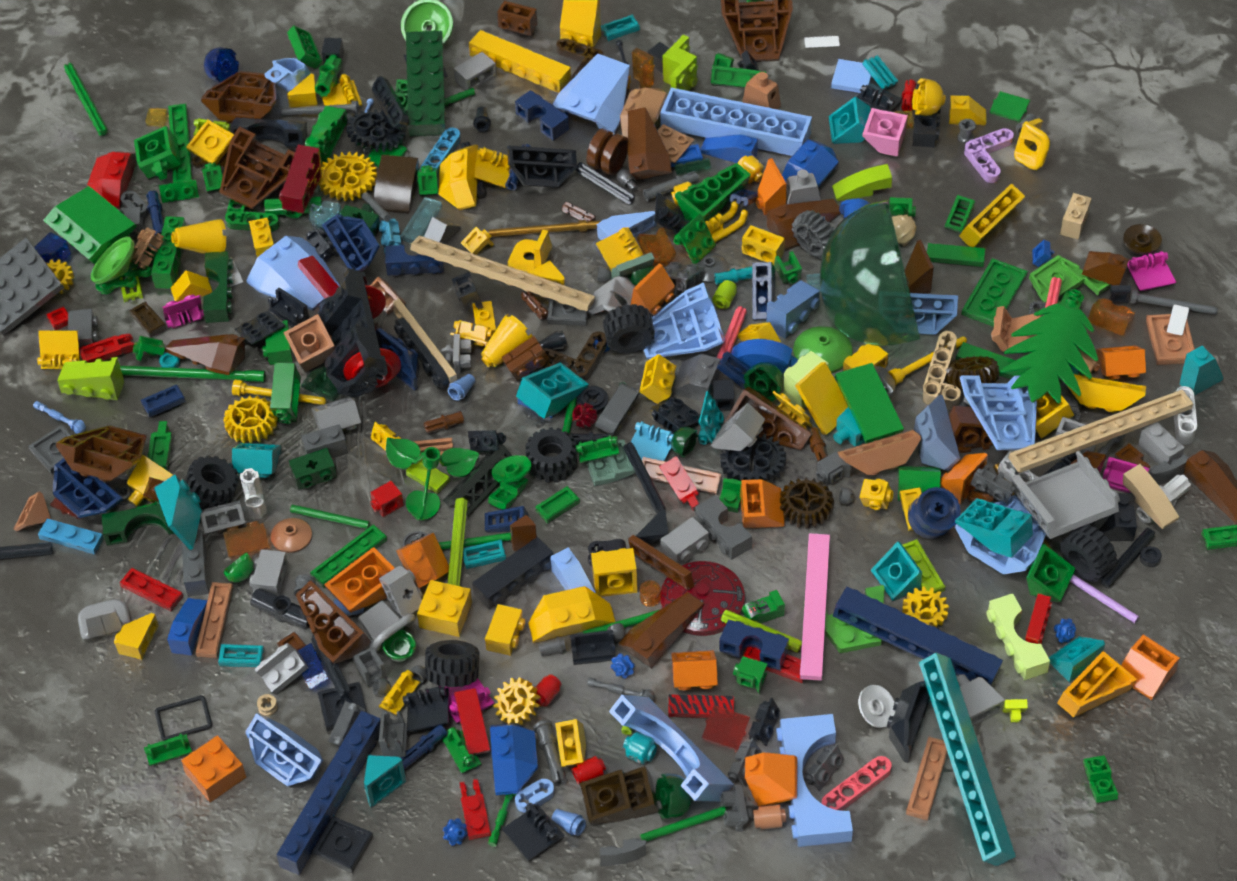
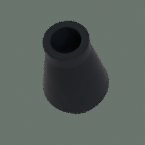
M483 106L477 108L473 121V126L480 132L487 131L491 126L487 108Z
M556 330L539 341L543 348L551 350L563 349L564 346L568 345L563 330L559 332Z

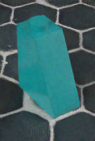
M1203 346L1186 354L1179 384L1191 388L1194 396L1224 379L1216 359Z

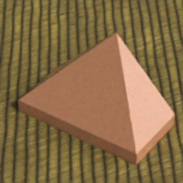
M39 491L28 498L14 527L15 531L45 523L47 518L51 519L43 493Z

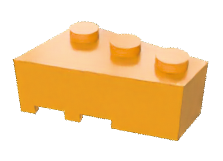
M1102 651L1062 693L1057 704L1072 717H1076L1130 691L1137 679Z

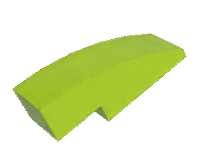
M888 164L875 166L852 174L832 185L836 201L873 196V190L891 188L892 175Z

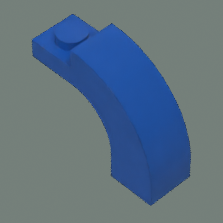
M767 339L743 341L734 346L731 352L734 357L749 369L760 362H769L776 365L784 374L787 368L794 366L798 362V359L791 355L792 348Z

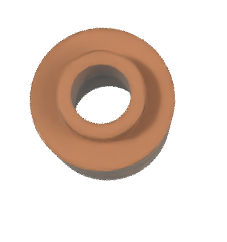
M780 805L758 807V810H753L755 828H761V830L780 828L782 823L786 822L785 809H780Z

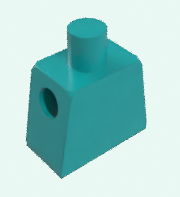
M848 407L837 418V432L833 434V438L838 444L847 440L853 446H859L865 443Z

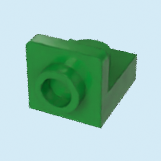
M216 162L205 164L202 172L206 190L220 189L223 178L220 165H216Z
M426 165L418 169L419 195L438 194L437 168Z
M890 197L889 215H908L915 218L916 206H912L913 198Z
M140 336L138 342H135L133 347V353H135L136 360L141 361L144 351L149 355H163L165 350L163 340Z
M724 478L720 500L728 508L729 512L738 513L741 504V481Z

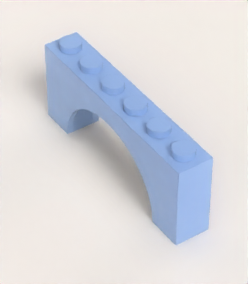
M621 695L609 712L623 726L630 727L646 736L652 737L655 743L662 747L678 763L686 776L681 787L695 801L720 802L722 792L729 791L734 786L717 766L649 697Z
M833 714L780 719V728H776L777 741H782L779 753L795 755L797 757V798L792 799L791 805H788L789 818L794 819L795 824L791 825L793 839L797 838L798 847L852 842L853 829L850 811L831 809L818 802L808 791L802 773L807 760L812 754L825 746L835 744L836 730Z

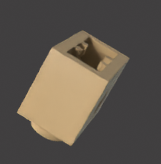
M1073 193L1062 221L1060 235L1079 240L1089 215L1092 198Z

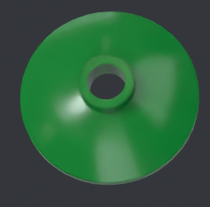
M522 455L507 457L493 467L492 476L501 483L517 481L529 473L532 467L531 461L528 460V457Z

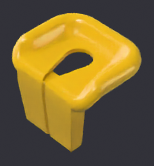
M1039 118L1023 123L1014 151L1015 160L1032 170H1038L1044 165L1050 148L1048 135L1040 130L1043 120ZM1034 143L1037 145L1036 151H1032L1029 148Z
M542 230L538 241L530 239L519 241L509 257L507 266L528 272L544 264L552 249L549 232ZM526 253H533L534 260H526L524 255Z

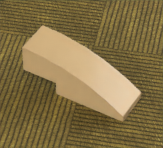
M1141 464L1124 473L1122 484L1136 497L1135 502L1162 529L1179 519L1177 512L1165 493Z

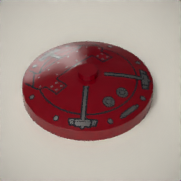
M695 561L682 565L692 573L694 587L690 590L685 589L669 577L665 579L660 593L661 609L687 592L704 603L701 610L682 631L684 633L696 636L718 634L723 632L727 624L721 620L725 610L739 615L742 614V607L745 603L743 585L733 571L721 564L710 561Z

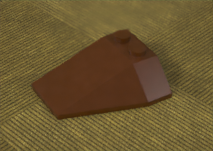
M721 0L723 19L741 59L743 60L741 54L748 51L756 62L779 60L793 11L792 0L758 2Z
M239 71L207 90L202 96L201 102L219 120H224L228 123H232L235 117L261 119L277 102L276 87L274 82L265 77V73Z
M239 127L230 140L219 193L248 208L254 209L285 183L295 152L288 150L286 154L280 153L257 142L256 134Z
M109 425L64 437L56 443V447L72 471L80 472L83 476L98 477L101 481H111L141 460L147 435Z

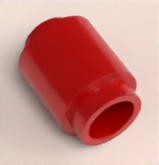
M551 674L543 677L536 686L537 691L534 694L539 695L540 698L535 700V703L539 704L540 707H547L560 692L561 681Z
M596 756L584 760V763L576 764V767L572 768L573 776L578 785L604 775L603 771H606L603 760L601 758L597 759Z

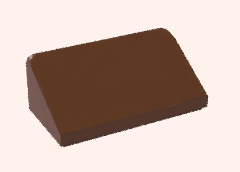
M527 515L510 525L513 551H518L537 537L536 525Z

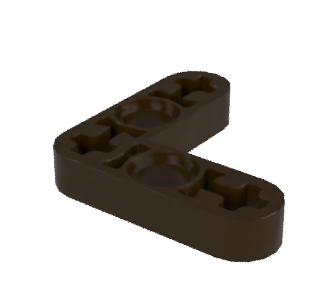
M560 39L556 43L559 55L581 62L573 73L571 80L597 54L604 56L601 50L570 39ZM577 51H583L584 53H583V54H577L576 52H577Z
M600 331L592 333L577 359L548 348H543L550 359L546 361L542 368L545 369L560 362H567V368L584 381L587 380L607 347L605 333ZM600 339H602V342L597 343L595 349V340L599 341ZM588 353H592L595 355V357L591 360H586L584 358V356Z

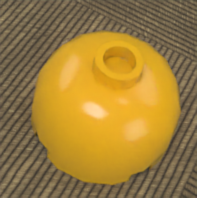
M921 78L917 82V84H920L919 88L914 89L912 107L913 110H917L915 115L930 116L935 114L944 105L946 97L939 83L934 80Z

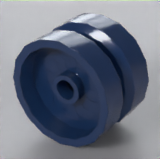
M940 487L928 488L911 503L908 509V521L916 534L923 538L936 539L943 536L956 525L955 520L960 516L961 508L958 500L950 491Z

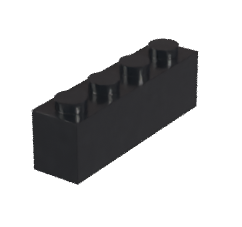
M536 537L473 581L474 595L489 610L501 604L505 598L517 593L522 586L534 581L539 574L551 568L550 556L554 555L553 551Z

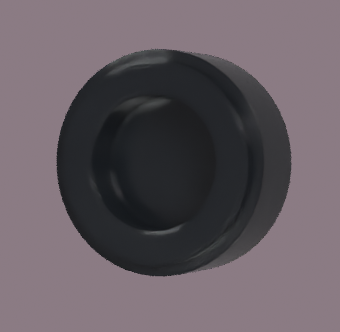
M1144 547L1140 553V562L1146 567H1156L1160 564L1162 554L1156 547Z

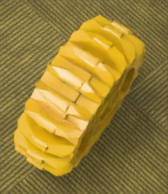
M249 395L246 399L241 396L240 401L234 400V405L228 406L223 419L225 430L230 438H234L236 442L241 441L242 443L249 442L253 444V441L260 443L262 438L267 440L268 435H273V430L277 427L278 418L274 416L270 409L271 401L267 402L265 397L260 399L258 395L255 398Z

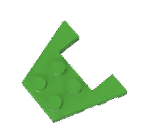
M1059 255L1030 273L1029 276L1036 292L1045 304L1053 277L1061 278L1062 280L1058 300L1064 296L1066 291L1075 289L1083 283L1097 296L1111 286L1105 282L1082 275L1083 270L1079 268V265Z
M884 585L865 588V595L877 599L884 604ZM827 610L825 611V635L840 654L881 645V639L833 617V614L828 615Z

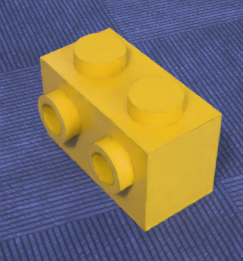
M660 354L646 361L639 392L656 404L667 400L672 394L671 389L675 379L676 365Z

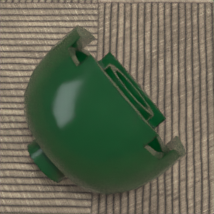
M760 362L755 364L744 375V388L751 387L771 402L776 399L773 391L780 394L783 390V373L772 363Z
M661 774L662 777H658L655 787L656 799L661 804L658 813L663 819L678 818L687 813L694 799L681 787L685 778L678 774Z

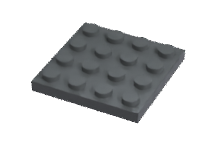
M24 238L0 257V332L3 335L11 331L65 288L27 238Z

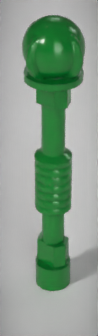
M516 794L505 795L502 809H499L495 821L496 826L489 838L488 845L493 847L497 845L501 826L504 825L508 814L509 803Z

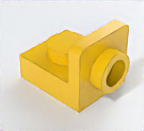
M477 227L461 242L474 255H477L487 243L491 246L494 245L490 240L492 236L485 229L480 231Z

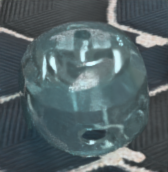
M323 201L321 206L312 204L309 221L315 227H321L324 230L322 224L341 212V204L331 201Z

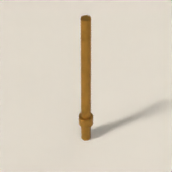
M579 220L577 223L491 229L489 234L492 237L535 234L541 233L542 230H547L548 232L579 230L582 232L587 231V229H596L597 224L601 221L586 222V220Z

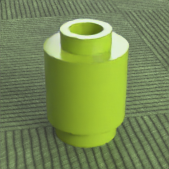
M729 280L720 283L712 297V301L717 308H729L737 294L736 284Z

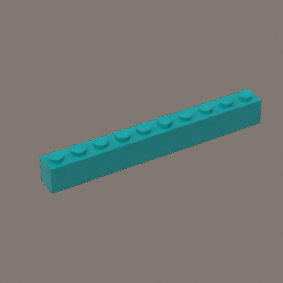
M934 653L920 661L919 665L983 862L999 866L1015 858L1016 855L951 659L939 653Z

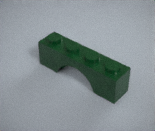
M228 251L205 253L207 278L218 284L212 293L203 296V313L206 323L229 322V314L233 313L232 302H230V299H233L232 287L230 288V285L233 284V274L230 273V270H234L233 259L229 258Z
M160 504L101 514L103 535L107 546L127 543L134 531L149 525L161 527L168 535L175 534L168 527Z

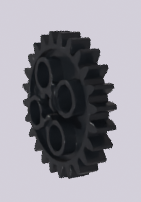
M367 109V113L361 110L360 114L355 113L354 117H350L346 133H348L347 137L351 138V142H356L355 146L362 145L361 149L367 147L369 151L375 149L378 152L381 149L383 152H386V149L392 151L393 147L398 148L399 145L403 144L406 128L398 130L392 127L383 110L379 113L377 109L374 112Z
M758 434L756 442L751 447L746 446L741 451L722 449L723 454H720V463L723 474H727V479L733 478L738 481L762 479L774 482V476L780 477V472H784V466H786L784 446H780L779 441L774 442V437L766 439V434L762 437H759ZM756 448V455L754 456V469L753 472H751V464L753 462V449Z

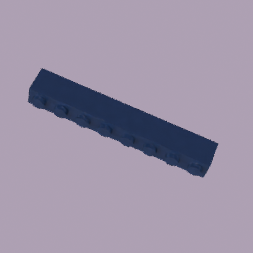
M846 586L836 603L833 617L923 660L934 653L946 656L951 659L957 676L965 674L969 681L981 677L992 686L999 673L1003 660L996 655L989 654L975 645L968 644L934 626L921 622L915 617H911L896 608L881 603L877 599L860 593L858 590Z
M363 711L360 712L277 852L276 856L280 868L297 875L301 874L312 855L313 849L331 819L335 816L367 761L368 755L371 754L378 742L381 718Z

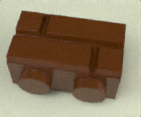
M535 336L501 357L517 381L528 376L534 369L543 367L546 361L550 359Z

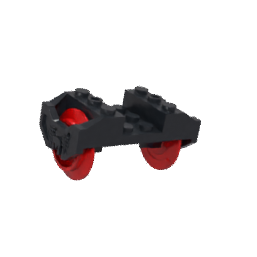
M348 268L343 274L344 281L342 285L337 288L333 296L323 299L319 304L320 310L317 314H319L328 334L332 336L335 350L325 360L328 377L337 388L338 394L356 398L372 392L375 388L391 381L399 373L401 362L398 355L394 352L379 348L373 319L379 316L385 308L386 299L383 292L376 287L367 285L364 272Z

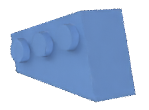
M802 280L787 289L788 293L786 295H778L777 301H769L767 303V322H770L776 334L784 339L793 334L802 321L804 322L808 318L809 313L813 309L816 310L820 304V290Z

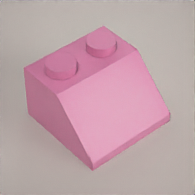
M871 108L863 131V137L879 153L898 157L906 133L908 115Z

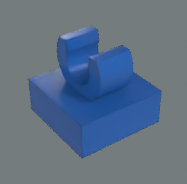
M1043 240L1032 250L1033 265L1040 267L1043 263L1053 259L1051 256L1055 252L1050 249L1049 241Z

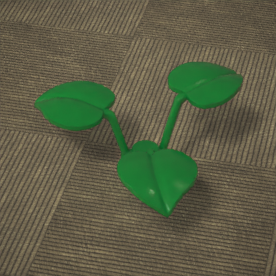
M388 437L386 441V455L394 467L408 469L412 463L417 464L423 459V466L428 469L424 492L416 490L408 494L406 498L407 510L420 521L431 519L436 515L440 507L439 496L435 493H428L431 470L435 469L440 462L442 467H446L450 475L465 477L471 473L479 457L478 452L463 448H450L440 455V451L435 447L426 448L420 456L419 446L411 440Z

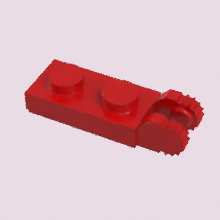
M127 333L80 347L79 353L82 361L86 360L87 363H93L96 359L104 361L122 353L129 354L133 352L135 342H132V335Z
M478 779L473 780L472 784L476 795L467 796L466 784L459 782L462 795L461 803L469 840L491 836L483 793L481 794Z

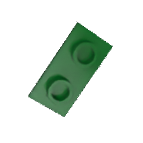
M196 180L159 185L162 203L199 197Z
M609 435V437L597 439L595 442H579V445H576L580 463L620 454L617 436L612 437Z
M455 727L448 730V737L442 740L461 774L481 765L477 755L468 753L463 731H459Z
M182 733L180 736L151 745L149 743L147 747H144L149 766L192 753L187 734L182 735Z

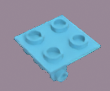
M643 421L637 422L635 425V430L637 431L631 442L634 444L641 460L643 457L665 461L672 448L671 440L674 435L672 431L668 432L660 427L656 429L655 425L650 427V425L645 424Z

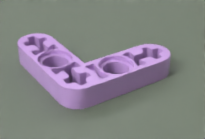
M1000 129L968 141L965 144V156L988 183H995L1000 179V168L989 153L1008 147L1013 143L1014 134L1010 129ZM985 142H992L993 145L988 146V145H986V144H984V143H985ZM978 160H985L987 163L981 164Z

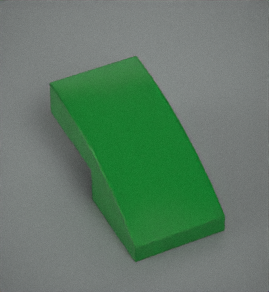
M523 477L514 482H500V487L489 496L488 503L501 510L508 509L528 484V479Z

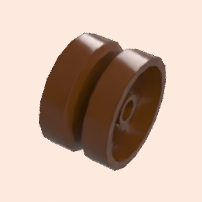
M604 128L598 130L592 138L587 151L586 161L588 166L601 169L610 175L618 173L628 154V138L620 134L614 135L612 131Z

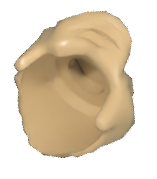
M908 215L892 217L889 221H886L882 228L881 238L886 242L898 243L905 247L915 235L917 228L915 221H913L912 216Z

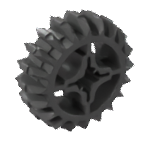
M813 210L800 213L792 223V231L794 232L793 236L797 239V243L801 245L805 253L808 252L810 256L814 255L816 259L820 258L823 260L834 253L838 247L837 242L839 240L836 237L837 233L833 230L834 227H831L829 224L830 222L824 216L822 217L819 212L815 213Z

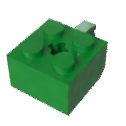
M167 126L134 140L138 166L148 179L157 175L160 180L167 178V170L181 165L177 139Z

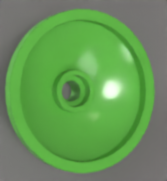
M438 0L416 1L407 8L401 20V31L405 40L406 32L427 31L428 27L432 26L431 31L442 30L444 45L453 31L452 14Z
M123 237L114 242L97 260L91 272V280L95 284H104L124 275L128 271L133 258L134 241L130 237Z
M818 326L803 331L796 338L793 353L794 357L799 360L801 356H805L812 351L828 362L829 370L831 373H835L843 369L844 360L848 356H852V344L843 332L832 327Z

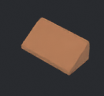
M379 276L370 285L383 292L386 299L384 311L387 314L394 311L393 301L400 299L404 305L406 304L396 291Z

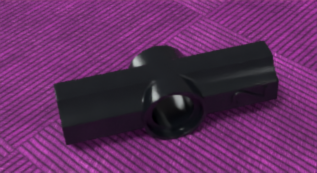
M260 588L256 589L250 601L251 606L273 615L278 622H289L305 630L310 628L301 607L292 603L289 597L284 595L276 596Z

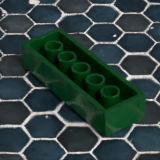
M442 30L406 32L409 137L442 135L446 130Z

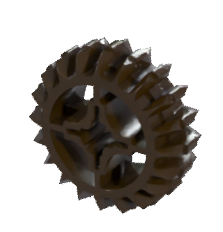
M987 356L960 358L950 362L949 367L946 369L947 384L954 385L955 389L958 387L963 390L960 380L961 376H980L981 383H996L999 379L997 361Z
M807 477L803 481L797 478L796 483L790 480L789 486L785 485L780 493V510L783 511L784 520H789L790 525L797 523L798 528L801 525H805L806 529L809 525L815 528L817 523L823 525L824 520L828 521L833 513L834 498L832 491H829L828 485L823 486L822 481L817 483L815 478L812 481L808 480Z

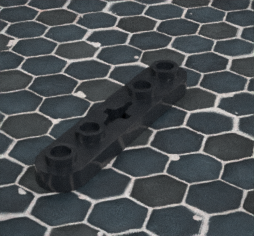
M379 76L373 83L372 91L391 126L401 130L409 123L408 114L390 82L386 78Z
M404 317L395 321L396 325H394L396 334L402 336L404 344L408 348L416 351L424 371L432 376L435 386H439L441 389L449 386L450 382L446 372Z

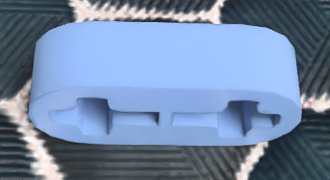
M540 779L519 791L515 796L516 808L520 812H526L525 806L527 804L521 802L522 799L529 800V803L538 804L539 806L551 800L554 796L553 783L548 779ZM540 788L548 789V792H540Z

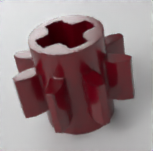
M586 402L584 405L579 404L573 410V421L577 422L576 426L585 428V426L590 427L597 420V411L593 409V405Z

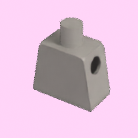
M799 170L796 176L787 178L786 204L820 200L818 185L813 173Z
M965 674L957 677L973 726L1003 712L1004 698L983 678L978 677L969 681Z

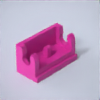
M1109 457L1103 474V480L1106 479L1111 489L1131 493L1122 484L1123 475L1136 467L1137 464ZM1143 467L1147 472H1149V468Z

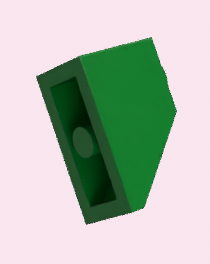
M287 320L282 322L285 324V327L265 338L266 346H263L264 358H268L269 365L293 362L292 349L283 333L289 330Z

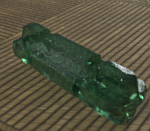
M707 158L701 161L696 160L684 164H676L675 172L676 174H683L684 172L698 171L701 168L703 170L709 169L711 162Z

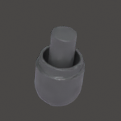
M623 169L618 172L617 179L623 187L629 188L632 192L638 189V186L635 184V177L630 174L629 170Z

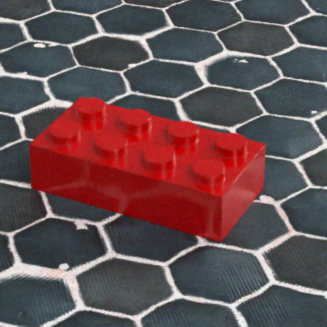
M1037 595L1025 638L1026 642L1042 645L1052 607L1050 596Z

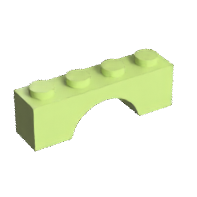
M1012 593L989 601V607L986 611L988 620L995 625L996 634L999 639L1003 640L1007 655L1012 657L1016 672L1020 673L1024 680L1048 673L1050 660L1042 645L1026 642L1015 632L1014 627L1020 622L1022 609L1014 594Z

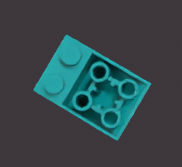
M977 498L955 520L956 524L991 551L1011 558L1033 536L1031 514Z

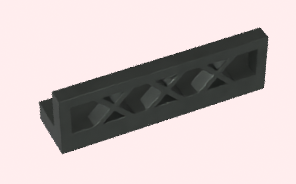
M503 444L499 445V450H490L473 468L471 473L465 476L443 499L447 506L455 505L457 498L470 496V506L467 508L466 516H468L499 483L495 479L493 481L488 480V471L493 469V465H496L503 455L507 458L512 456V454ZM476 483H483V492L481 494H475Z

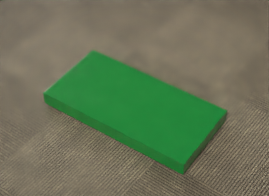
M992 258L964 305L961 315L994 327V316H996L997 307L1004 306L1008 310L1027 277L1028 271Z
M873 363L835 374L838 386L865 443L904 431V427Z

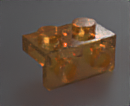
M636 47L632 51L633 78L640 81V89L650 88L654 83L653 56Z
M659 228L656 235H638L637 241L643 254L652 253L655 258L652 266H657L660 263L663 267H666L673 261L676 252L664 228Z
M1098 299L1092 305L1088 317L1090 323L1119 335H1124L1128 324L1134 318L1135 312L1130 311L1131 309L1127 306L1112 304L1113 302L1109 299Z
M259 521L247 523L245 528L239 529V526L226 528L227 532L223 533L229 557L269 548L264 523L259 524Z

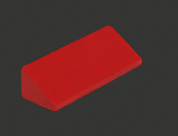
M313 255L298 261L297 267L324 299L334 295L339 286Z

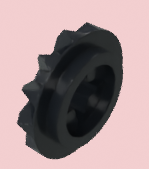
M588 386L577 396V404L584 405L586 402L593 405V409L596 411L604 410V407L608 404V394L601 387ZM596 398V402H589V399L594 400Z

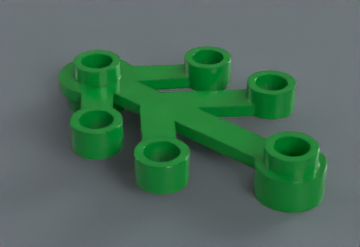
M148 247L146 248L148 252L156 256L155 251ZM144 252V254L152 258V261L150 263H153L155 260V256L152 257L146 252ZM131 262L128 271L124 275L104 284H95L96 290L103 295H107L117 287H135L137 285L136 277L150 276L152 272L149 265L145 269L140 267L139 269L132 270L138 267L139 262L137 264Z

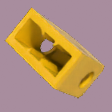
M142 454L141 460L136 464L127 481L128 486L134 491L127 500L136 507L144 498L154 503L155 500L143 496L149 477L165 481L172 477L173 474Z

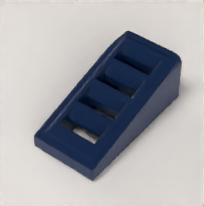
M524 506L485 513V532H510V525L525 515L529 517L528 512Z

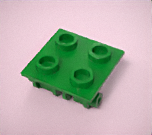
M701 213L674 236L673 240L676 245L684 244L693 264H697L716 246Z

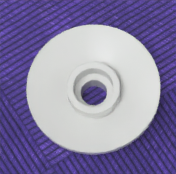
M879 685L867 686L859 695L860 712L870 725L877 728L886 727L889 716H894L895 714L893 710L894 700L883 687Z

